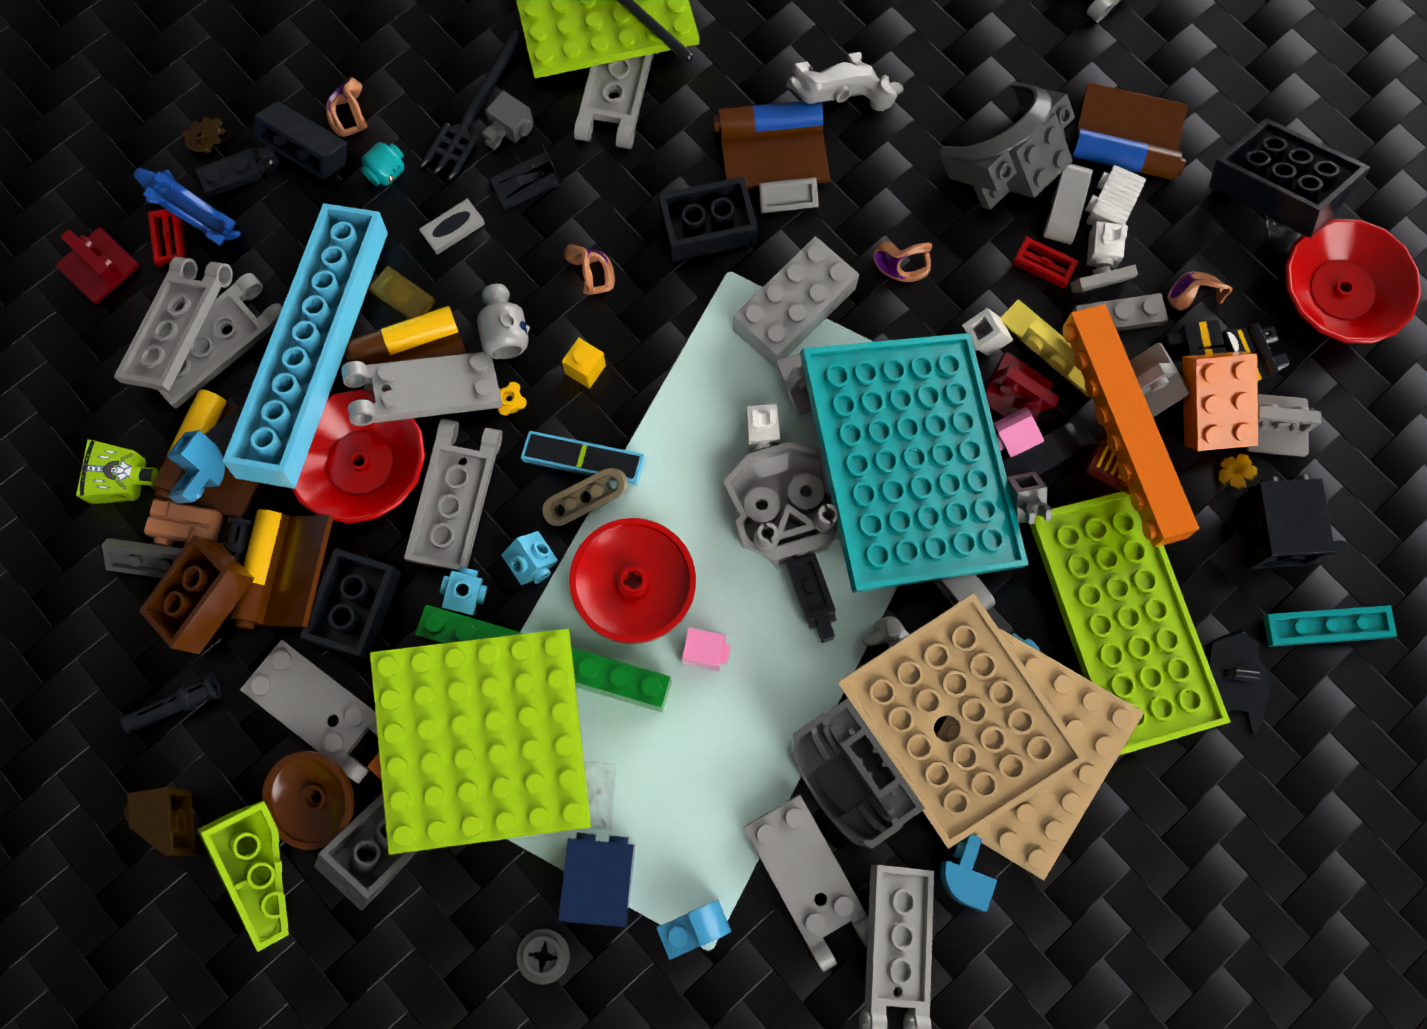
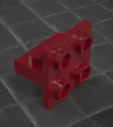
M102 228L96 229L88 237L82 234L78 238L70 229L60 236L73 250L59 261L56 267L94 304L99 303L139 267V264Z
M1009 353L1002 355L985 388L990 411L1001 418L1027 407L1034 420H1036L1040 412L1054 408L1059 399L1057 395L1050 391L1053 386L1050 380Z

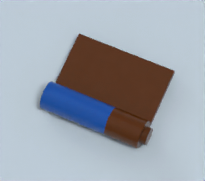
M1088 82L1071 157L1112 167L1116 165L1126 170L1174 180L1176 175L1181 176L1186 159L1182 158V152L1178 151L1188 104Z
M804 101L721 108L718 109V115H713L715 133L720 132L726 180L744 176L748 190L759 189L758 183L812 177L817 178V183L830 182L823 137L822 102L807 104Z

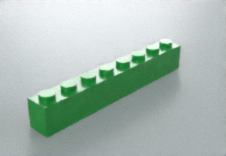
M425 605L415 633L422 642L432 645L524 634L430 605ZM571 647L575 685L577 688L663 713L672 683L670 676Z

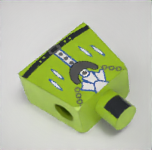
M87 440L76 496L89 504L135 501L140 496L141 486H151L158 470L157 468L145 467L146 459L133 450Z

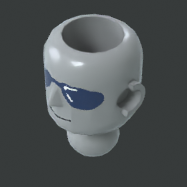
M491 284L483 289L482 301L487 306L477 316V327L482 350L486 355L494 359L516 357L522 354L528 346V331L530 327L525 323L523 309L517 304L508 302L510 293L503 284Z

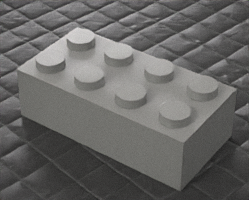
M815 236L733 316V331L776 368L775 363L778 359L788 357L856 289L859 273Z

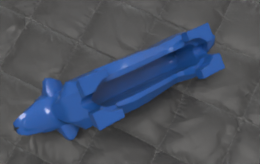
M137 168L134 171V178L145 189L143 195L146 196V202L159 204L167 211L206 234V237L218 245L224 243L225 240L229 241L241 236L239 231H233L236 223L233 219L217 211L204 200L178 184L169 170H165L162 173L158 171L157 174L142 168Z

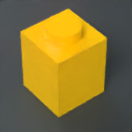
M579 337L562 360L565 374L589 389L606 366L604 353Z

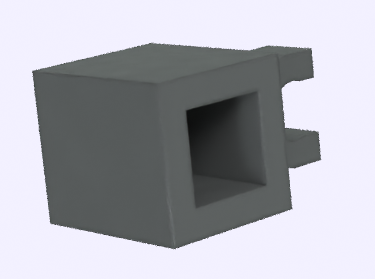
M503 90L486 109L490 126L482 134L487 138L485 144L493 150L499 146L504 136L517 143L522 136H527L533 127L530 108Z
M1035 471L1007 477L1018 523L1034 524L1036 515L1044 517L1045 521L1052 520V509L1047 504V486Z

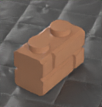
M155 498L144 532L154 539L153 544L172 547L173 543L184 545L183 548H185L193 535L217 542L218 532L221 530L224 518L215 509L183 503L177 504L173 501Z

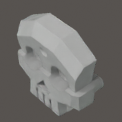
M786 442L749 453L723 481L722 487L737 516L735 529L742 548L759 553L772 562L774 566H778L804 556L827 551L833 543L838 530L836 522L838 520V513L836 507L832 504L820 449ZM802 489H809L811 496L804 497L800 491ZM764 502L768 507L761 511L757 509L756 504ZM788 520L797 526V528L785 531Z

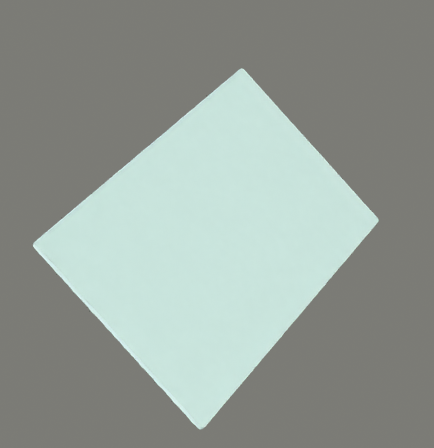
M728 272L724 276L625 449L626 451L645 455L646 459L638 486L628 484L626 492L621 497L588 513L521 630V633L527 634L569 629L572 648L671 677L672 683L663 713L576 687L591 828L507 839L564 871L568 838L576 839L577 832L596 834V841L609 842V836L629 837L628 844L635 845L629 908L660 925L715 900H719L728 921L759 860V856L743 827L789 801L801 778L791 753L793 733L822 713L825 714L838 705L844 693L838 681L857 668L867 648L862 639L875 631V623L882 618L898 587L852 593L839 531L837 530L834 541L829 549L816 554L836 609L835 616L837 619L831 623L835 634L834 639L822 643L817 629H809L808 624L805 623L785 563L774 566L772 562L761 554L741 547L735 529L737 516L722 485L726 477L747 454L756 452V450L748 449L746 407L777 404L780 431L779 444L792 442L820 449L813 413L796 414L777 368L773 367L733 331V316L762 288V286L733 272ZM826 318L789 356L799 354L803 348L873 341ZM609 480L610 487L615 489L617 482ZM802 489L800 491L804 497L811 496L809 489ZM764 502L756 504L757 509L761 511L768 507ZM619 519H647L665 526L685 544L695 566V594L686 616L667 635L648 643L622 644L598 635L581 619L570 594V567L579 546L597 528ZM788 520L785 531L797 528L795 524ZM688 628L726 635L725 644L731 645L728 662L727 664L721 663L720 671L682 663ZM718 939L700 947L710 951L715 947Z

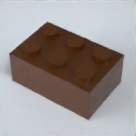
M193 535L142 605L139 612L170 648L200 654L253 582L254 578L221 543Z

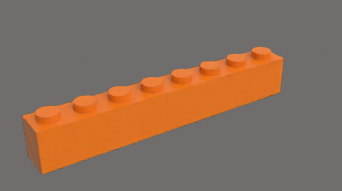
M1106 304L1071 312L1063 325V336L1072 347L1076 368L1081 370L1083 374L1086 393L1089 397H1092L1096 406L1097 420L1100 425L1104 426L1108 436L1107 444L1110 451L1115 453L1119 463L1120 477L1128 485L1131 493V504L1139 512L1144 536L1150 540L1153 548L1189 538L1199 530V526Z

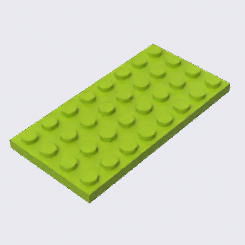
M1130 490L1052 509V520L1045 521L1044 517L1036 515L1035 523L1029 524L1083 676L1144 712L1119 755L1230 723L1164 545L1153 548L1150 540L1144 536L1141 517L1130 501Z

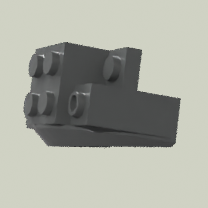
M1019 82L1011 83L1010 87L1014 89L1020 105L1017 110L1019 114H1024V116L1004 132L984 142L963 147L943 146L939 155L949 178L973 185L982 207L990 210L1009 191L1035 198L1073 161L1064 128L1075 118L1067 93L1045 90Z
M848 698L793 733L791 753L803 781L831 822L855 845L873 849L901 829L904 823L925 809Z

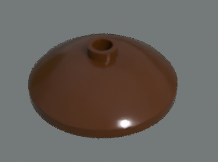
M314 751L296 752L278 761L266 777L262 801H265L275 822L279 838L287 844L304 850L323 848L350 824L354 812L352 785L345 771L332 758ZM317 791L320 792L322 800L318 798Z

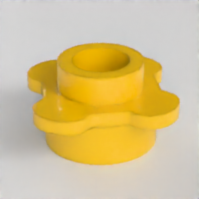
M511 382L507 387L499 389L502 403L498 411L501 415L506 416L525 408L527 401L521 396L518 383ZM507 397H512V400L507 401Z

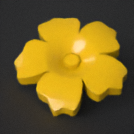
M1239 454L1236 460L1233 456L1224 458L1220 463L1223 469L1219 472V481L1223 485L1230 483L1231 487L1241 490L1246 488L1245 479L1251 481L1253 477L1257 476V468L1251 465L1252 462L1248 455Z

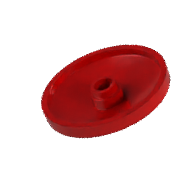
M619 519L597 528L579 546L570 567V594L581 619L598 635L622 644L648 643L667 635L686 616L695 594V566L685 544L665 526L647 519Z

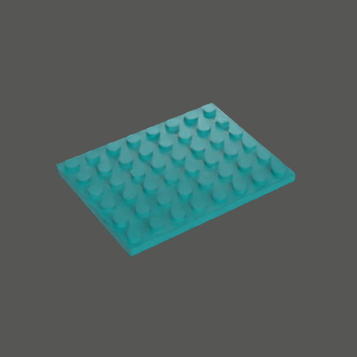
M971 333L803 348L800 351V359L831 500L838 513V520L836 522L852 593L1017 569L1029 565Z

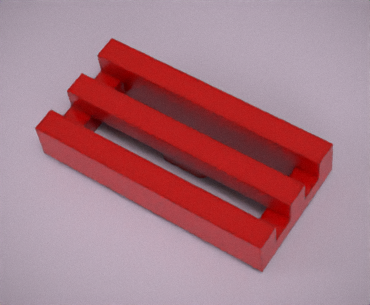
M166 209L149 211L148 218L153 259L156 267L162 268L164 264L170 265V262L175 257L186 258L181 218ZM169 215L172 216L176 254H174ZM158 217H162L166 256H162Z
M1026 236L1012 264L1065 289L1079 261ZM1026 248H1029L1044 256L1040 257L1030 251H1027ZM1052 260H1054V261H1056V262H1058V263H1060V264H1062V265H1064V266L1069 267V269L1067 270V269H1065V268H1063V267H1061V266H1059V265L1053 263Z

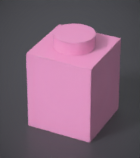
M1027 407L993 423L997 430L996 436L1000 451L1006 449L1011 458L1044 442L1041 432Z
M688 628L682 663L720 671L721 663L727 664L731 645L725 644L726 635Z

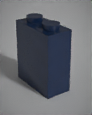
M577 832L576 839L568 838L558 921L617 927L627 926L635 845L628 844L629 837L609 836V842L596 841V834Z

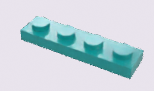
M1391 605L1275 613L1263 616L1268 647L1387 639L1397 636Z

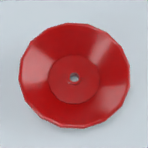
M1333 219L1312 238L1302 235L1293 244L1285 264L1286 290L1298 314L1319 333L1343 343L1372 344L1396 335L1414 317L1421 297L1419 269L1406 246L1386 229L1359 219ZM1340 286L1343 287L1346 290V292L1342 291Z
M362 389L335 393L328 397L295 489L291 488L299 503L316 515L333 516V521L346 524L375 520L401 505L418 483L425 459L422 431L414 418L371 423L366 426H355L350 423L348 405L351 402L369 400L375 403L374 393ZM365 459L363 465L356 466L357 460Z

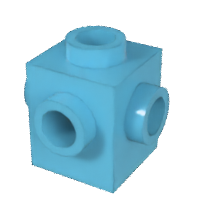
M539 531L516 538L501 555L521 585L531 581L535 583L542 582L550 576L551 572L549 570L558 562Z
M460 567L459 572L451 571L450 577L444 576L440 588V594L445 595L441 608L474 615L477 603L483 605L487 586L482 585L484 579L477 577L478 571ZM463 584H466L469 588L468 594L465 596L459 594V587Z

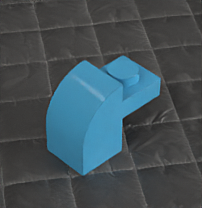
M200 430L185 432L167 455L169 459L185 471L167 495L177 504L196 501L204 493V487L219 486L223 480L225 464L222 462L223 455L217 445Z
M971 834L955 844L952 857L956 858L955 863L950 861L941 862L940 877L944 889L955 901L978 911L987 912L997 880L972 870L982 838Z
M715 900L656 927L669 960L732 932L719 900Z

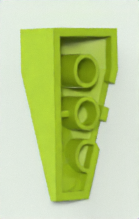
M263 800L231 812L197 829L256 951L259 952L289 935L282 882V863L280 861L278 843L279 834L265 801Z

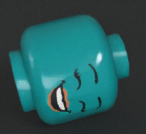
M378 142L362 156L361 162L363 167L361 171L376 186L379 184L384 186L390 185L404 171L405 167L402 161L404 155L393 143L388 146L385 143Z

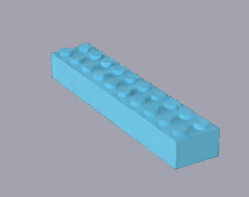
M323 203L222 460L236 479L295 489L388 234L380 212Z

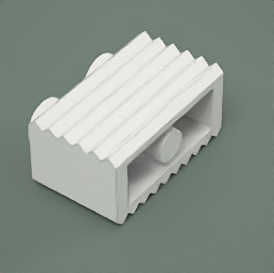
M1116 165L1113 166L1110 173L1104 171L1096 187L1101 189L1098 197L1092 196L1085 210L1090 213L1086 223L1093 227L1097 221L1125 225L1146 178Z

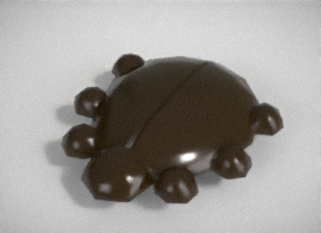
M204 117L202 123L193 121L192 127L188 131L184 130L182 132L187 148L195 152L210 154L214 144L221 143V138L218 135L225 133L224 128H220L222 126L221 119L214 118L210 121L209 117Z

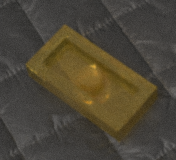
M389 266L383 270L369 287L372 293L409 319L426 314L435 303L431 295Z

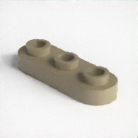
M617 468L604 469L548 498L543 505V516L553 526L568 524L621 497L628 487L627 477ZM611 478H614L617 481V487L615 489L611 488L609 485V480ZM585 491L589 492L591 495V500L589 502L585 501L583 498V494ZM560 504L563 505L565 508L564 515H561L558 512V506Z

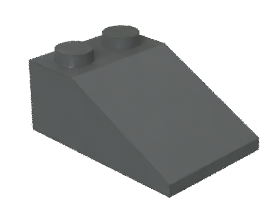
M382 793L318 854L314 867L362 911L390 883L417 851L389 855Z

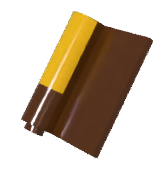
M446 306L350 339L344 354L348 362L360 361L365 365L467 353L451 308ZM372 384L363 385L364 390L373 392ZM384 388L382 391L386 392L390 389Z
M199 390L168 453L185 432L200 430L203 434H206L237 408L230 406L224 398L213 392ZM167 455L151 488L156 491L154 495L157 498L173 501L167 495L185 471L169 459ZM225 465L221 484L214 487H204L205 491L201 497L187 504L215 509L220 514L243 519L259 486V482L236 479Z
M257 510L243 565L254 580L232 609L230 619L236 621V627L254 630L255 625L308 626L333 516H287L271 510Z

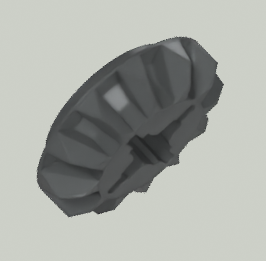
M539 929L529 933L521 941L517 951V964L520 972L526 979L536 984H549L559 979L565 973L570 961L569 945L561 934L550 929ZM546 941L548 953L558 958L547 961L543 971H541L540 959L530 956V953L540 952Z

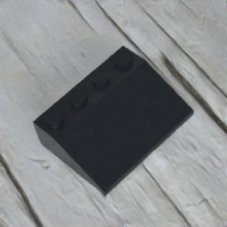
M1266 118L1216 159L1209 187L1300 234L1312 238L1330 221L1367 174L1370 166Z

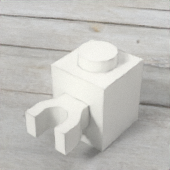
M1097 221L1089 233L1087 266H1094L1097 269L1110 266L1111 269H1116L1124 257L1128 226Z
M988 308L962 325L967 333H971L975 353L978 350L989 357L1013 341L1000 316Z
M777 404L747 406L748 449L759 451L779 445L780 431Z

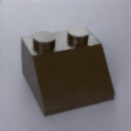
M163 787L127 793L128 802L124 806V815L126 821L129 822V828L165 856H196L192 792L190 790Z

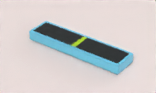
M529 431L521 455L522 461L526 463L592 476L604 469L617 468L626 475L628 484L638 486L646 459L645 455L641 453Z

